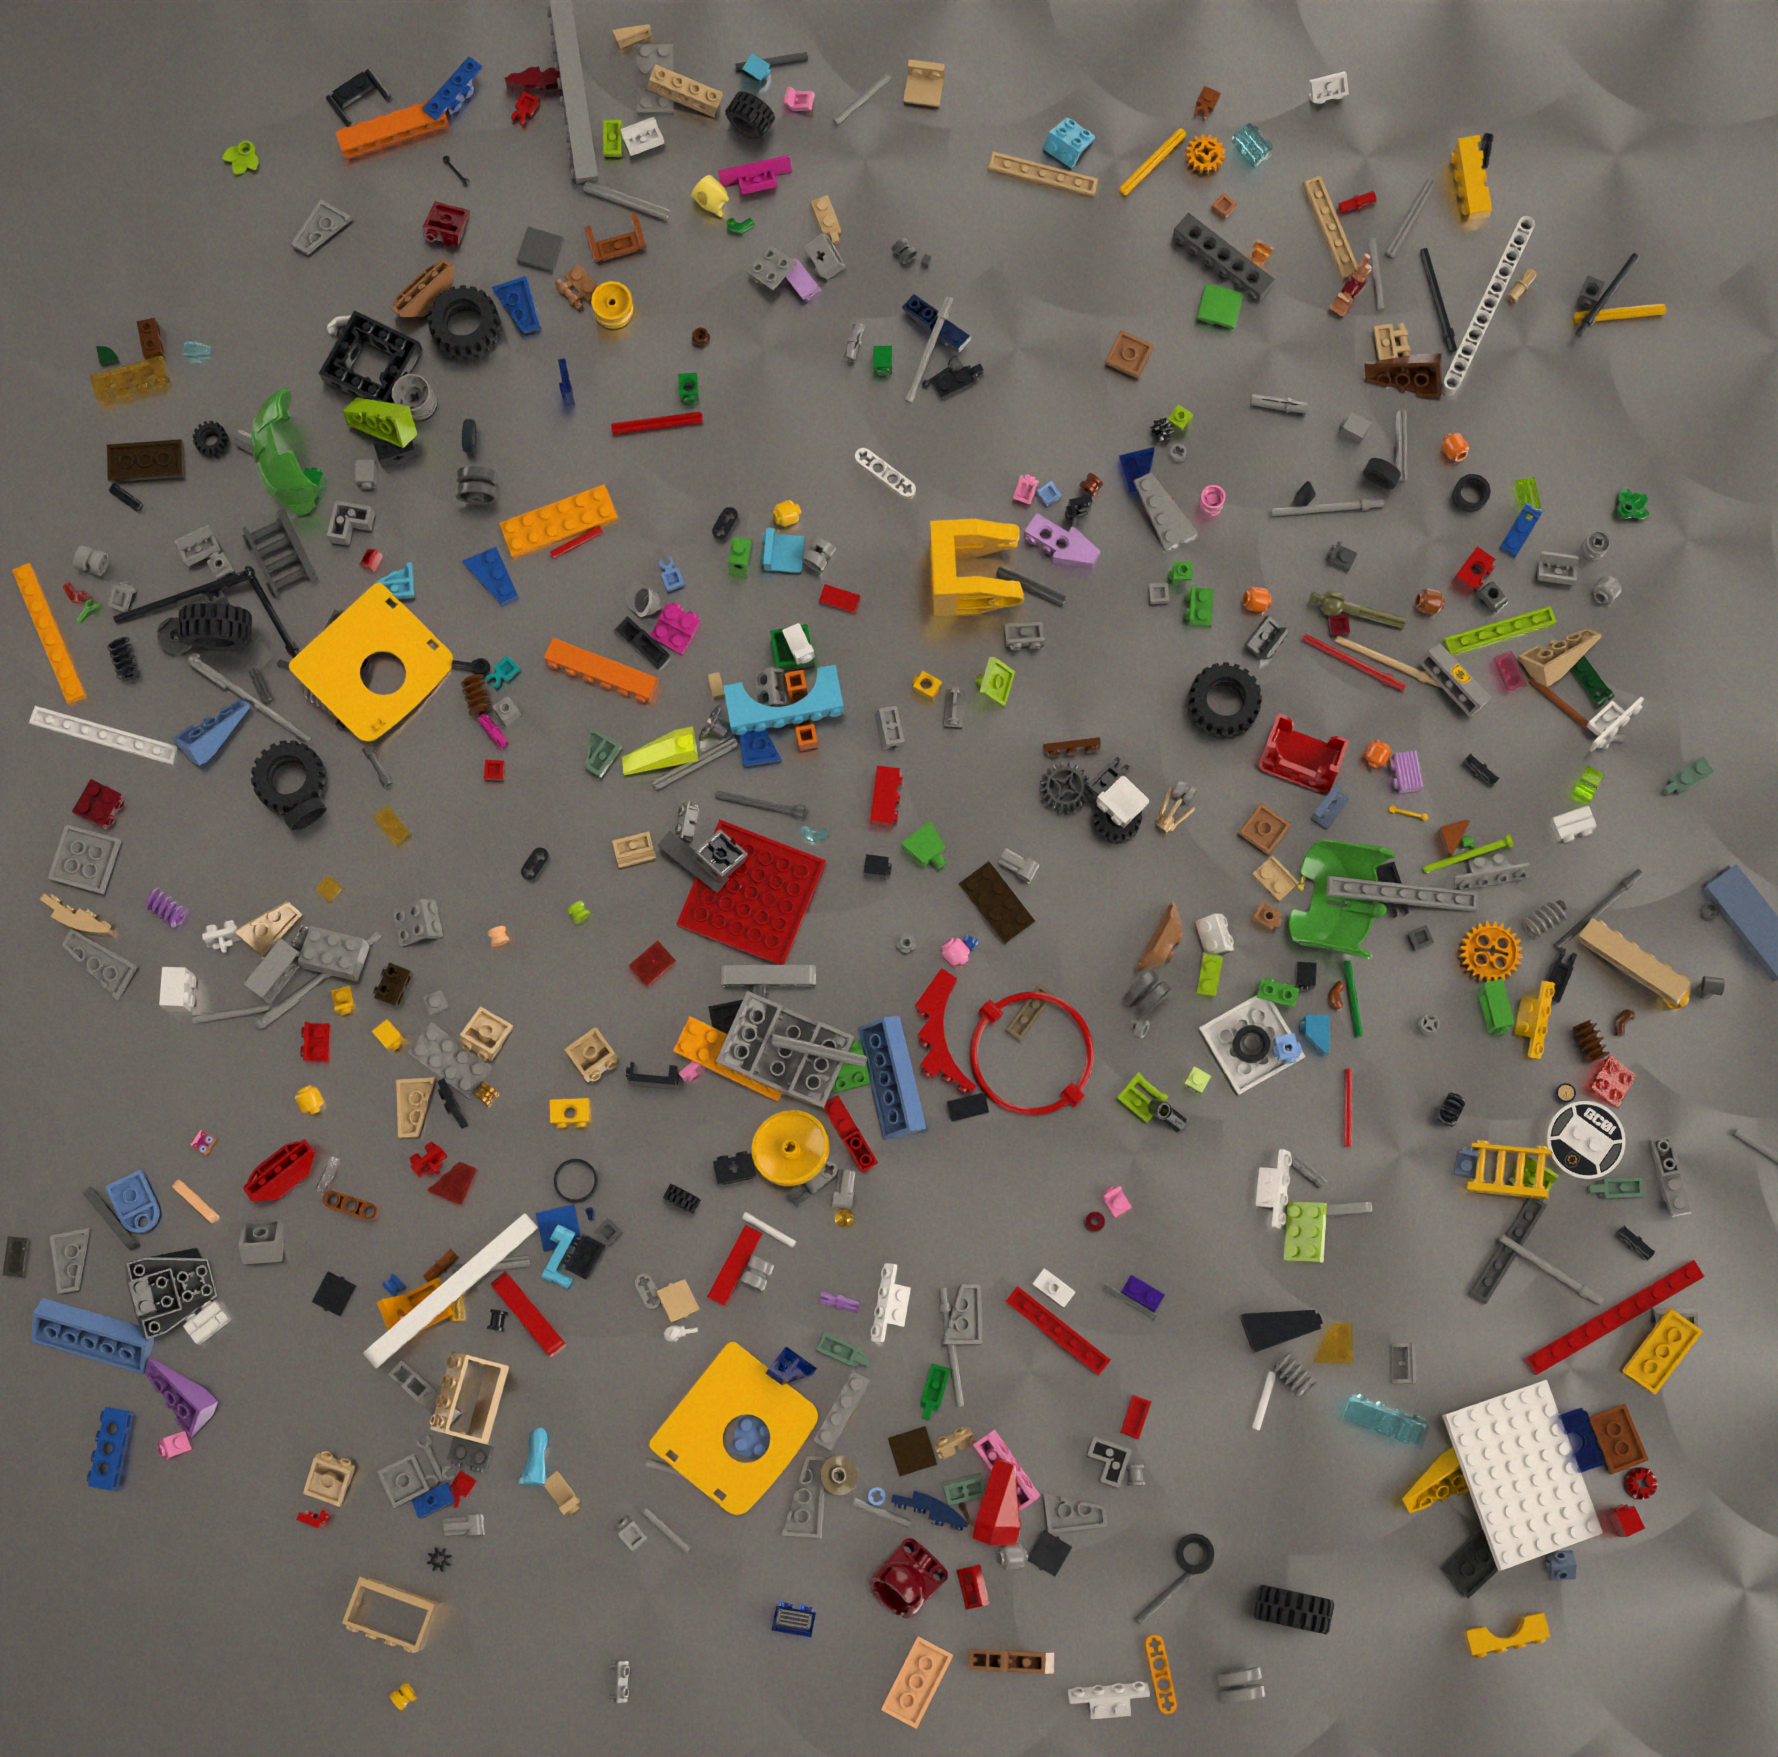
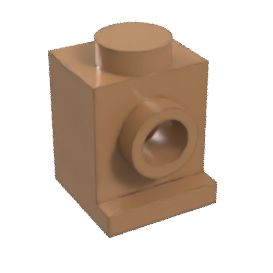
M1262 901L1251 919L1270 932L1273 928L1278 929L1283 921L1280 918L1282 913L1266 904L1265 901ZM1266 914H1271L1273 918L1267 919Z

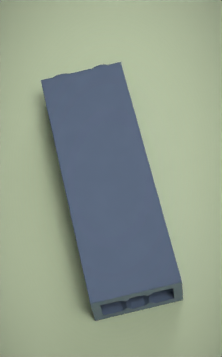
M1737 864L1733 867L1728 865L1720 871L1721 876L1718 878L1713 876L1705 882L1706 887L1702 891L1711 902L1718 905L1720 914L1775 982L1778 980V916Z

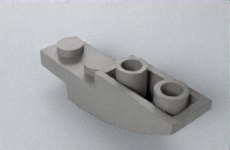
M1670 1136L1652 1139L1650 1142L1655 1170L1663 1200L1667 1203L1671 1218L1690 1214L1692 1211L1680 1176L1681 1169Z
M401 1360L388 1375L432 1415L435 1414L437 1407L436 1398L439 1393ZM456 1408L454 1410L451 1425L461 1415V1413Z

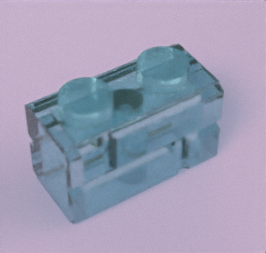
M1251 123L1245 125L1232 137V143L1254 168H1257L1272 156L1273 145L1268 139L1264 140L1260 129L1257 126L1253 127Z

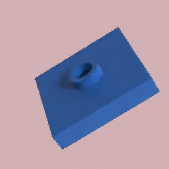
M574 1204L536 1213L544 1252L555 1250L558 1244L550 1240L557 1224L575 1232L569 1246L573 1245L577 1236L581 1237Z

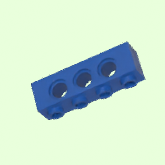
M105 1407V1410L101 1412L100 1422L102 1424L95 1438L97 1447L91 1456V1462H93L92 1470H89L87 1474L88 1487L116 1491L133 1415L132 1411ZM115 1423L117 1426V1431L114 1434H111L109 1432V1427L111 1424ZM108 1443H111L113 1447L110 1454L105 1452V1446ZM103 1463L108 1465V1471L105 1474L100 1470Z

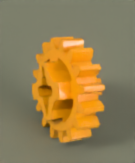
M1201 134L1200 139L1195 136L1194 142L1189 141V147H1186L1187 154L1185 159L1189 160L1188 166H1194L1193 171L1200 169L1199 172L1202 174L1203 170H1206V173L1209 174L1211 169L1216 172L1217 166L1221 168L1222 161L1225 159V148H1222V142L1217 143L1218 137L1211 139V134H1209L1208 138H1205L1204 134Z

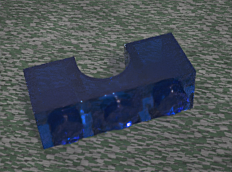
M1577 1408L1558 1415L1564 1427V1434L1573 1432L1582 1439L1580 1450L1572 1453L1579 1468L1578 1472L1582 1473L1602 1466L1604 1456L1601 1449H1598L1595 1441H1597L1594 1430H1591L1588 1422H1590L1587 1411H1584L1583 1408Z

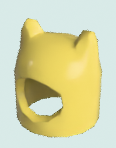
M707 175L701 179L691 193L692 199L704 210L722 217L723 212L721 209L729 201L724 186L712 175Z

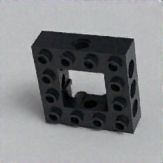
M354 310L320 369L319 375L322 381L356 398L393 403L392 388L395 382L400 377L410 374L423 349L419 341ZM365 342L391 354L389 364L379 376L381 385L371 381L369 377L365 378L355 373L351 369Z

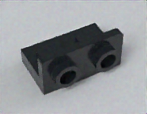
M1091 494L1069 499L1065 518L1067 522L1071 523V527L1076 525L1077 516L1087 515L1091 510L1093 503Z

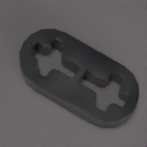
M727 507L721 512L712 529V534L716 541L723 542L731 534L738 521L736 509ZM731 513H733L734 519L730 518L729 521L726 523V514L730 515ZM725 526V534H721L720 536H718L717 530L720 531L722 527Z
M538 847L534 849L522 866L521 875L526 881H535L547 865L549 854L545 848ZM543 852L545 859H540L536 864L535 862L538 859L536 854H542ZM534 865V875L527 877L526 869L531 870Z

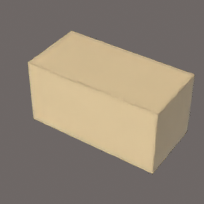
M720 673L709 674L708 678L714 700L724 698L725 693Z

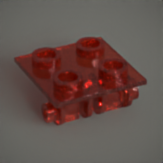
M1609 1055L1607 1059H1604V1064L1598 1070L1599 1073L1595 1075L1596 1078L1593 1083L1589 1085V1091L1594 1094H1600L1616 1108H1619L1637 1075L1612 1055Z

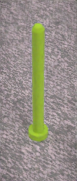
M1510 834L1504 835L1505 838L1425 865L1423 871L1428 873L1508 846V848L1514 847Z

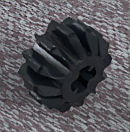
M1449 1093L1438 1113L1437 1120L1446 1126L1453 1127L1466 1104V1099L1457 1093Z

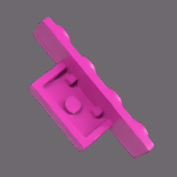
M786 155L718 170V175L722 186L739 183L741 193L747 194L778 187L775 175L791 172L792 166L790 156Z

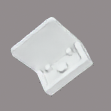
M1121 776L1105 793L1102 792L1097 797L1096 802L1103 812H1107L1111 816L1115 824L1125 828L1148 805L1149 799L1125 776Z

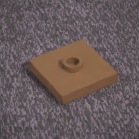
M1120 330L1105 364L1139 379L1154 345Z
M1260 803L1238 834L1269 856L1292 824L1263 803Z

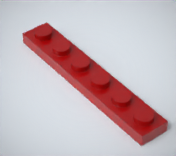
M1017 1286L1005 1301L1098 1376L1111 1361V1359Z

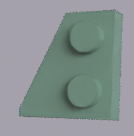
M591 728L590 742L587 746L588 755L585 759L584 767L602 778L623 747L594 728Z

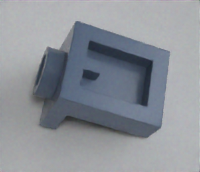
M1463 1147V1150L1457 1151L1454 1175L1474 1178L1476 1162L1479 1157V1153L1475 1152V1149Z

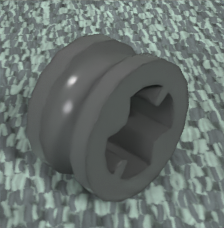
M1707 902L1701 907L1700 915L1703 919L1710 921L1718 916L1720 910L1714 902ZM1708 907H1711V910H1714V913H1712L1711 916L1708 915L1709 913L1706 914L1705 910L1708 909Z

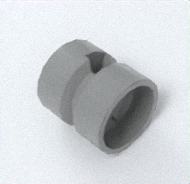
M1601 530L1591 532L1582 544V555L1589 561L1601 560L1611 545L1609 535Z
M815 536L809 546L810 550H806L801 560L810 568L822 572L827 564L826 559L831 558L835 547L825 539Z
M80 545L74 556V568L82 571L88 570L91 574L101 576L107 567L108 554L100 550L93 552L92 548Z
M751 1255L747 1264L749 1271L743 1273L740 1281L764 1291L767 1284L766 1276L771 1275L774 1265Z

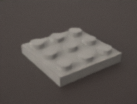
M65 825L48 879L104 895L122 841L114 837Z

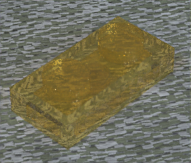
M389 805L373 816L397 847L412 836Z

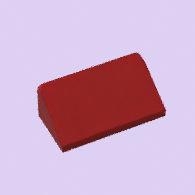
M975 1565L956 1570L966 1610L988 1605L989 1598L981 1566Z

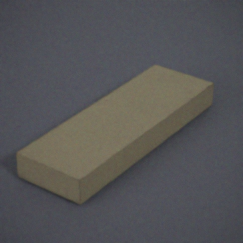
M1041 984L1033 991L1055 996ZM1035 999L1027 1000L1005 1031L1021 1042L1050 1002Z

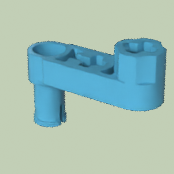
M557 1224L550 1240L558 1244L540 1277L550 1283L553 1281L568 1289L573 1278L557 1271V1267L575 1232Z

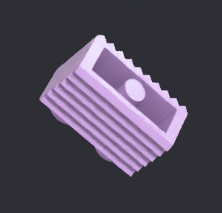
M1416 750L1394 753L1391 760H1389L1390 770L1394 771L1395 778H1393L1394 789L1398 790V794L1421 791L1423 784Z

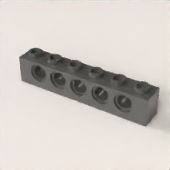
M1187 213L1174 228L1173 236L1178 243L1186 245L1192 254L1203 258V261L1208 266H1213L1217 269L1222 277H1227L1235 287L1243 289L1249 298L1256 299L1259 302L1272 288L1275 280L1272 276L1190 213ZM1195 234L1198 238L1193 239L1189 235ZM1209 245L1212 247V249L1207 250L1204 248V246ZM1223 256L1227 260L1221 261L1218 257ZM1238 267L1241 271L1235 272L1233 268ZM1251 278L1254 279L1256 282L1249 283L1247 279Z

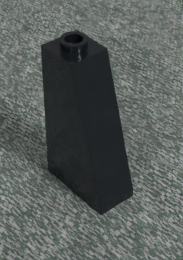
M1315 1310L1245 1313L1239 1316L1252 1353L1320 1330L1323 1324L1320 1314H1316Z

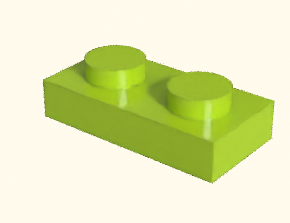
M603 120L604 157H622V134L620 131L622 129V120Z

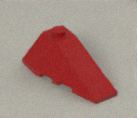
M999 1458L995 1459L976 1519L972 1539L989 1545H1015L1018 1543L1021 1519H1019L1018 1513L1019 1501H1017V1477L1014 1463Z

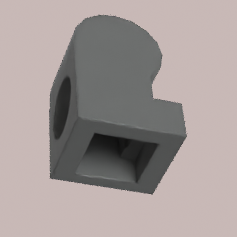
M1494 581L1487 583L1476 593L1477 597L1482 599L1488 608L1495 613L1508 603L1506 596Z

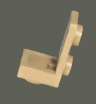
M557 1471L546 1479L544 1487L558 1504L562 1514L572 1515L579 1509L578 1505L582 1502L560 1472Z

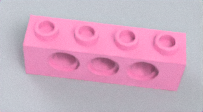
M995 1429L974 1444V1447L991 1471L996 1458L1015 1464L1019 1511L1041 1496Z

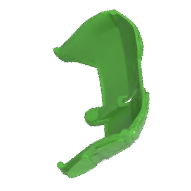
M281 389L273 393L265 401L257 416L254 417L251 432L252 454L254 463L257 465L259 479L265 491L271 497L280 500L294 513L302 516L317 507L314 502L319 491L317 485L308 480L300 469L293 451H288L281 455L278 454L272 426L280 420L291 417L288 409L292 401L290 391Z
M1317 840L1305 855L1300 869V874L1313 880L1315 885L1308 912L1292 909L1290 912L1289 930L1293 941L1303 946L1335 950L1369 960V957L1372 958L1371 953L1358 945L1368 935L1374 918H1381L1385 915L1386 906L1376 901L1326 896L1327 877L1378 881L1375 868L1388 859L1395 858L1393 851L1382 846L1361 843L1356 845L1339 840ZM1327 900L1346 905V907H1339L1328 904Z

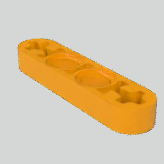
M1152 1634L1146 1638L1145 1647L1157 1704L1162 1713L1171 1714L1176 1710L1177 1703L1165 1646L1160 1636ZM1152 1638L1160 1641V1645H1157L1158 1652L1162 1651L1163 1655L1151 1657L1150 1653H1155L1154 1648L1149 1646ZM1157 1658H1161L1164 1661V1667L1161 1670H1156L1153 1666V1662ZM1162 1678L1168 1680L1169 1686L1166 1690H1160L1157 1686L1158 1681ZM1171 1691V1696L1167 1695L1169 1702H1173V1705L1167 1711L1165 1707H1162V1704L1165 1703L1164 1696L1160 1698L1159 1693L1166 1694Z

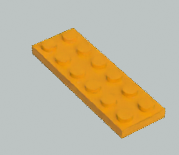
M603 484L505 520L499 524L511 556L516 558L598 526L616 521L618 518L606 486Z
M691 1016L688 1017L672 1052L773 1101H779L781 1092L748 1079L716 1063L728 1034Z

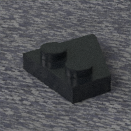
M445 1078L437 1081L440 1087L437 1091L441 1099H445L447 1102L444 1104L447 1113L453 1114L461 1129L467 1127L468 1123L462 1115L461 1109Z

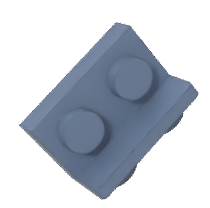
M1337 783L1311 817L1324 828H1328L1349 800L1348 797L1340 792L1342 787Z

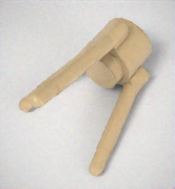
M1172 786L1169 788L1159 815L1155 819L1157 821L1155 826L1165 833H1168L1169 830L1173 832L1175 827L1195 810V807L1190 808L1173 823L1175 819L1172 816L1182 802V799H1178L1169 814H1164L1173 791Z

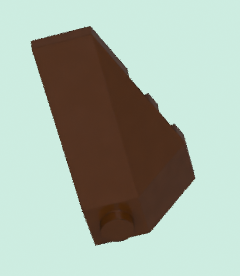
M1442 353L1417 354L1365 362V381L1384 387L1397 388L1402 392L1415 393L1419 397H1441Z

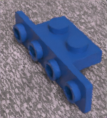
M467 57L423 107V111L436 121L444 112L450 116L457 112L462 102L472 95L474 90L472 80L483 69L482 65L471 57Z

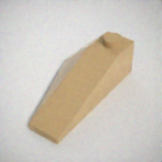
M1587 628L1567 635L1565 640L1550 641L1548 646L1542 648L1539 646L1533 647L1519 655L1518 658L1529 675L1537 683L1548 687L1561 679L1601 638V634Z

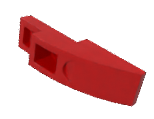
M839 1095L828 1100L823 1109L861 1173L878 1164L877 1159Z

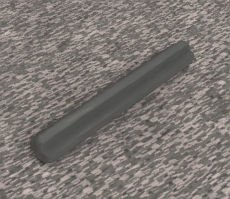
M1000 566L997 570L996 575L1007 581H1018L1022 588L1051 602L1063 606L1066 601L1065 595L1003 566Z

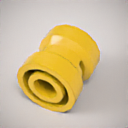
M407 1682L400 1685L399 1690L389 1694L390 1699L400 1711L406 1707L408 1702H413L417 1699L416 1693Z

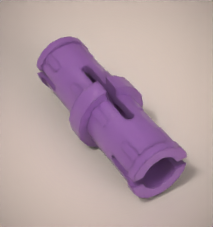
M821 1292L820 1297L828 1298V1300L820 1298L819 1304L836 1307V1310L844 1309L855 1313L858 1312V1308L851 1306V1304L859 1306V1300L844 1298L840 1294L836 1296Z

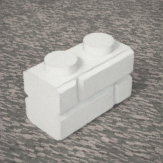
M1589 806L1552 817L1550 820V825L1557 842L1562 840L1564 843L1573 841L1575 839L1574 836L1580 834L1582 837L1588 836L1597 827Z
M217 1301L206 1302L201 1307L202 1311L197 1315L193 1313L185 1319L187 1323L183 1327L198 1345H201L231 1321L229 1315Z

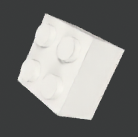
M162 967L159 1005L170 1012H191V1007H194L195 997L192 995L193 988L196 987V977L185 967Z

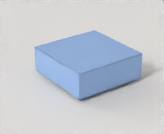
M1052 481L1036 490V494L1046 508L1062 498L1061 493Z

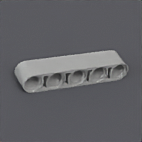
M723 965L721 966V986L750 987L752 984H759L765 987L816 986V966Z

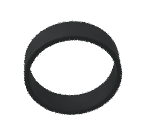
M312 798L292 809L285 816L284 821L290 831H298L316 822L325 814L327 808L320 798Z
M569 1159L563 1162L555 1172V1189L563 1199L569 1202H583L589 1199L597 1188L598 1177L596 1171L588 1162L582 1159ZM573 1162H581L588 1165L594 1173L595 1180L592 1190L588 1195L580 1199H569L563 1196L557 1185V1178L561 1169Z

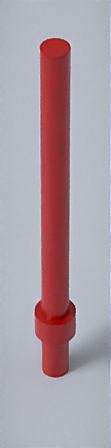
M1306 633L1302 638L1304 642L1383 681L1382 683L1387 686L1391 685L1401 691H1404L1406 684L1394 679V676L1388 673L1384 674Z

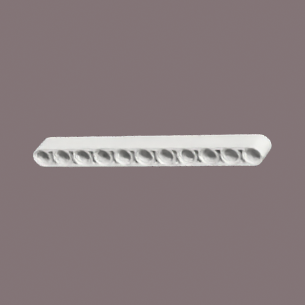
M1530 216L1520 218L1446 374L1441 390L1447 396H1453L1458 391L1534 229L1535 221ZM1521 225H1526L1529 229H1523ZM1514 241H1519L1522 245H1517ZM1507 256L1512 257L1514 261L1508 260ZM1499 272H1504L1507 276H1501ZM1492 288H1497L1499 292H1494ZM1488 303L1492 308H1487L1484 304ZM1477 319H1482L1485 323L1480 324ZM1469 335H1475L1477 340L1471 339ZM1462 351H1467L1470 355L1466 356ZM1458 366L1462 371H1456L1454 367ZM1451 382L1455 387H1449L1447 383Z
M524 1213L363 1352V1355L375 1368H378L533 1234L538 1227Z

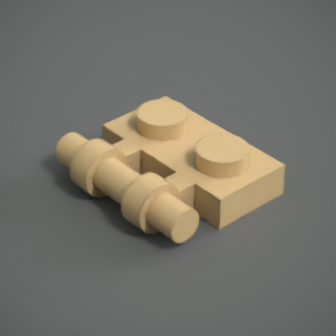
M1404 323L1398 324V330L1393 331L1392 324L1373 327L1378 360L1397 358L1398 354H1401L1402 357L1410 356L1411 349L1407 343L1408 332L1405 330ZM1395 338L1400 340V346H1396Z

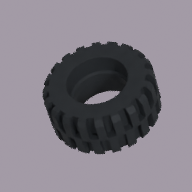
M460 285V288L457 289L453 286L450 287V291L446 292L444 290L441 292V297H436L433 300L434 306H430L428 311L430 315L427 316L428 328L435 345L438 346L442 353L446 352L447 356L454 358L455 355L457 360H464V357H467L468 360H473V356L478 355L481 357L484 355L483 352L485 350L489 352L492 349L491 344H496L498 340L497 335L501 331L500 317L491 297L487 296L483 290L477 291V288L474 286L466 288V285ZM470 310L481 316L480 325L470 334L456 335L447 328L450 318L460 311Z
M196 603L184 605L179 610L177 637L185 645L202 649L235 650L247 647L251 642L252 615L247 609L221 603Z
M1223 662V665L1220 666L1218 663L1212 664L1211 668H1204L1202 673L1195 677L1188 694V710L1191 712L1190 717L1192 721L1195 720L1197 722L1196 726L1199 729H1205L1204 733L1208 735L1213 733L1216 738H1220L1221 735H1224L1225 738H1231L1234 734L1238 736L1244 730L1247 731L1252 723L1255 722L1261 708L1262 695H1260V685L1256 684L1257 679L1254 675L1250 676V671L1246 668L1244 670L1239 669L1240 665L1238 664L1229 666V662ZM1219 685L1230 686L1240 694L1242 707L1233 715L1224 716L1217 714L1207 703L1208 692L1213 687Z
M286 740L280 741V745L276 746L275 743L269 745L271 749L268 751L263 749L260 752L262 754L261 758L256 757L254 761L256 767H252L251 770L253 775L251 784L254 786L253 790L259 800L269 810L275 811L279 815H287L301 803L312 798H320L321 794H325V784H328L326 768L316 752L306 744H299L294 740L287 743ZM287 763L301 764L306 770V780L302 787L290 794L277 792L273 787L275 772Z
M1261 1585L1258 1588L1253 1615L1257 1620L1327 1635L1331 1627L1334 1602L1322 1597Z

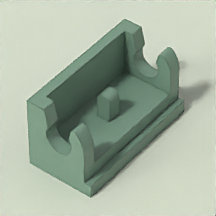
M981 1472L942 1482L948 1506L984 1497L986 1490Z

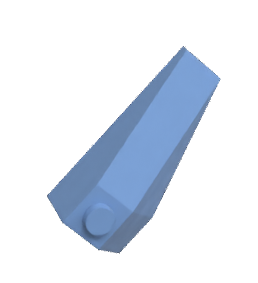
M240 699L221 709L219 715L210 718L208 716L203 719V724L197 727L192 725L186 728L172 740L192 762L199 766L205 764L217 752L250 708V705Z

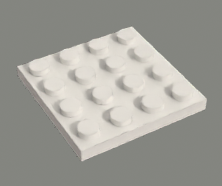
M1257 995L1199 1027L1201 1034L1237 1095L1244 1093L1306 1057L1302 1051L1299 1053L1300 1056L1295 1059L1296 1062L1291 1064L1279 1063L1278 1058H1274L1272 1051L1274 1038L1292 1033L1275 1004L1271 1001L1260 999ZM1247 1025L1261 1027L1270 1037L1271 1046L1269 1052L1263 1060L1257 1063L1243 1062L1233 1051L1232 1043L1234 1036L1241 1028ZM1247 1033L1241 1038L1240 1047L1245 1054L1250 1056L1256 1055L1262 1050L1263 1041L1257 1034Z

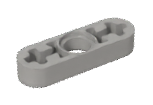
M1372 1203L1327 1205L1326 1217L1372 1213Z

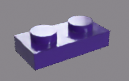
M1130 1275L1121 1291L1154 1312L1165 1294L1133 1275Z

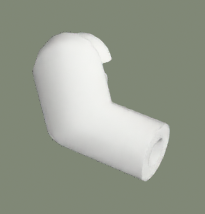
M351 316L335 317L327 325L329 334L331 336L337 335L339 332L338 328L346 325Z

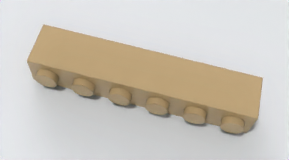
M1592 918L1579 935L1578 942L1674 1006L1678 1005L1690 989L1691 983L1685 975L1681 973L1678 975L1672 971L1671 966L1666 963H1660L1650 952H1643L1635 942H1628L1620 932L1610 930L1601 920Z

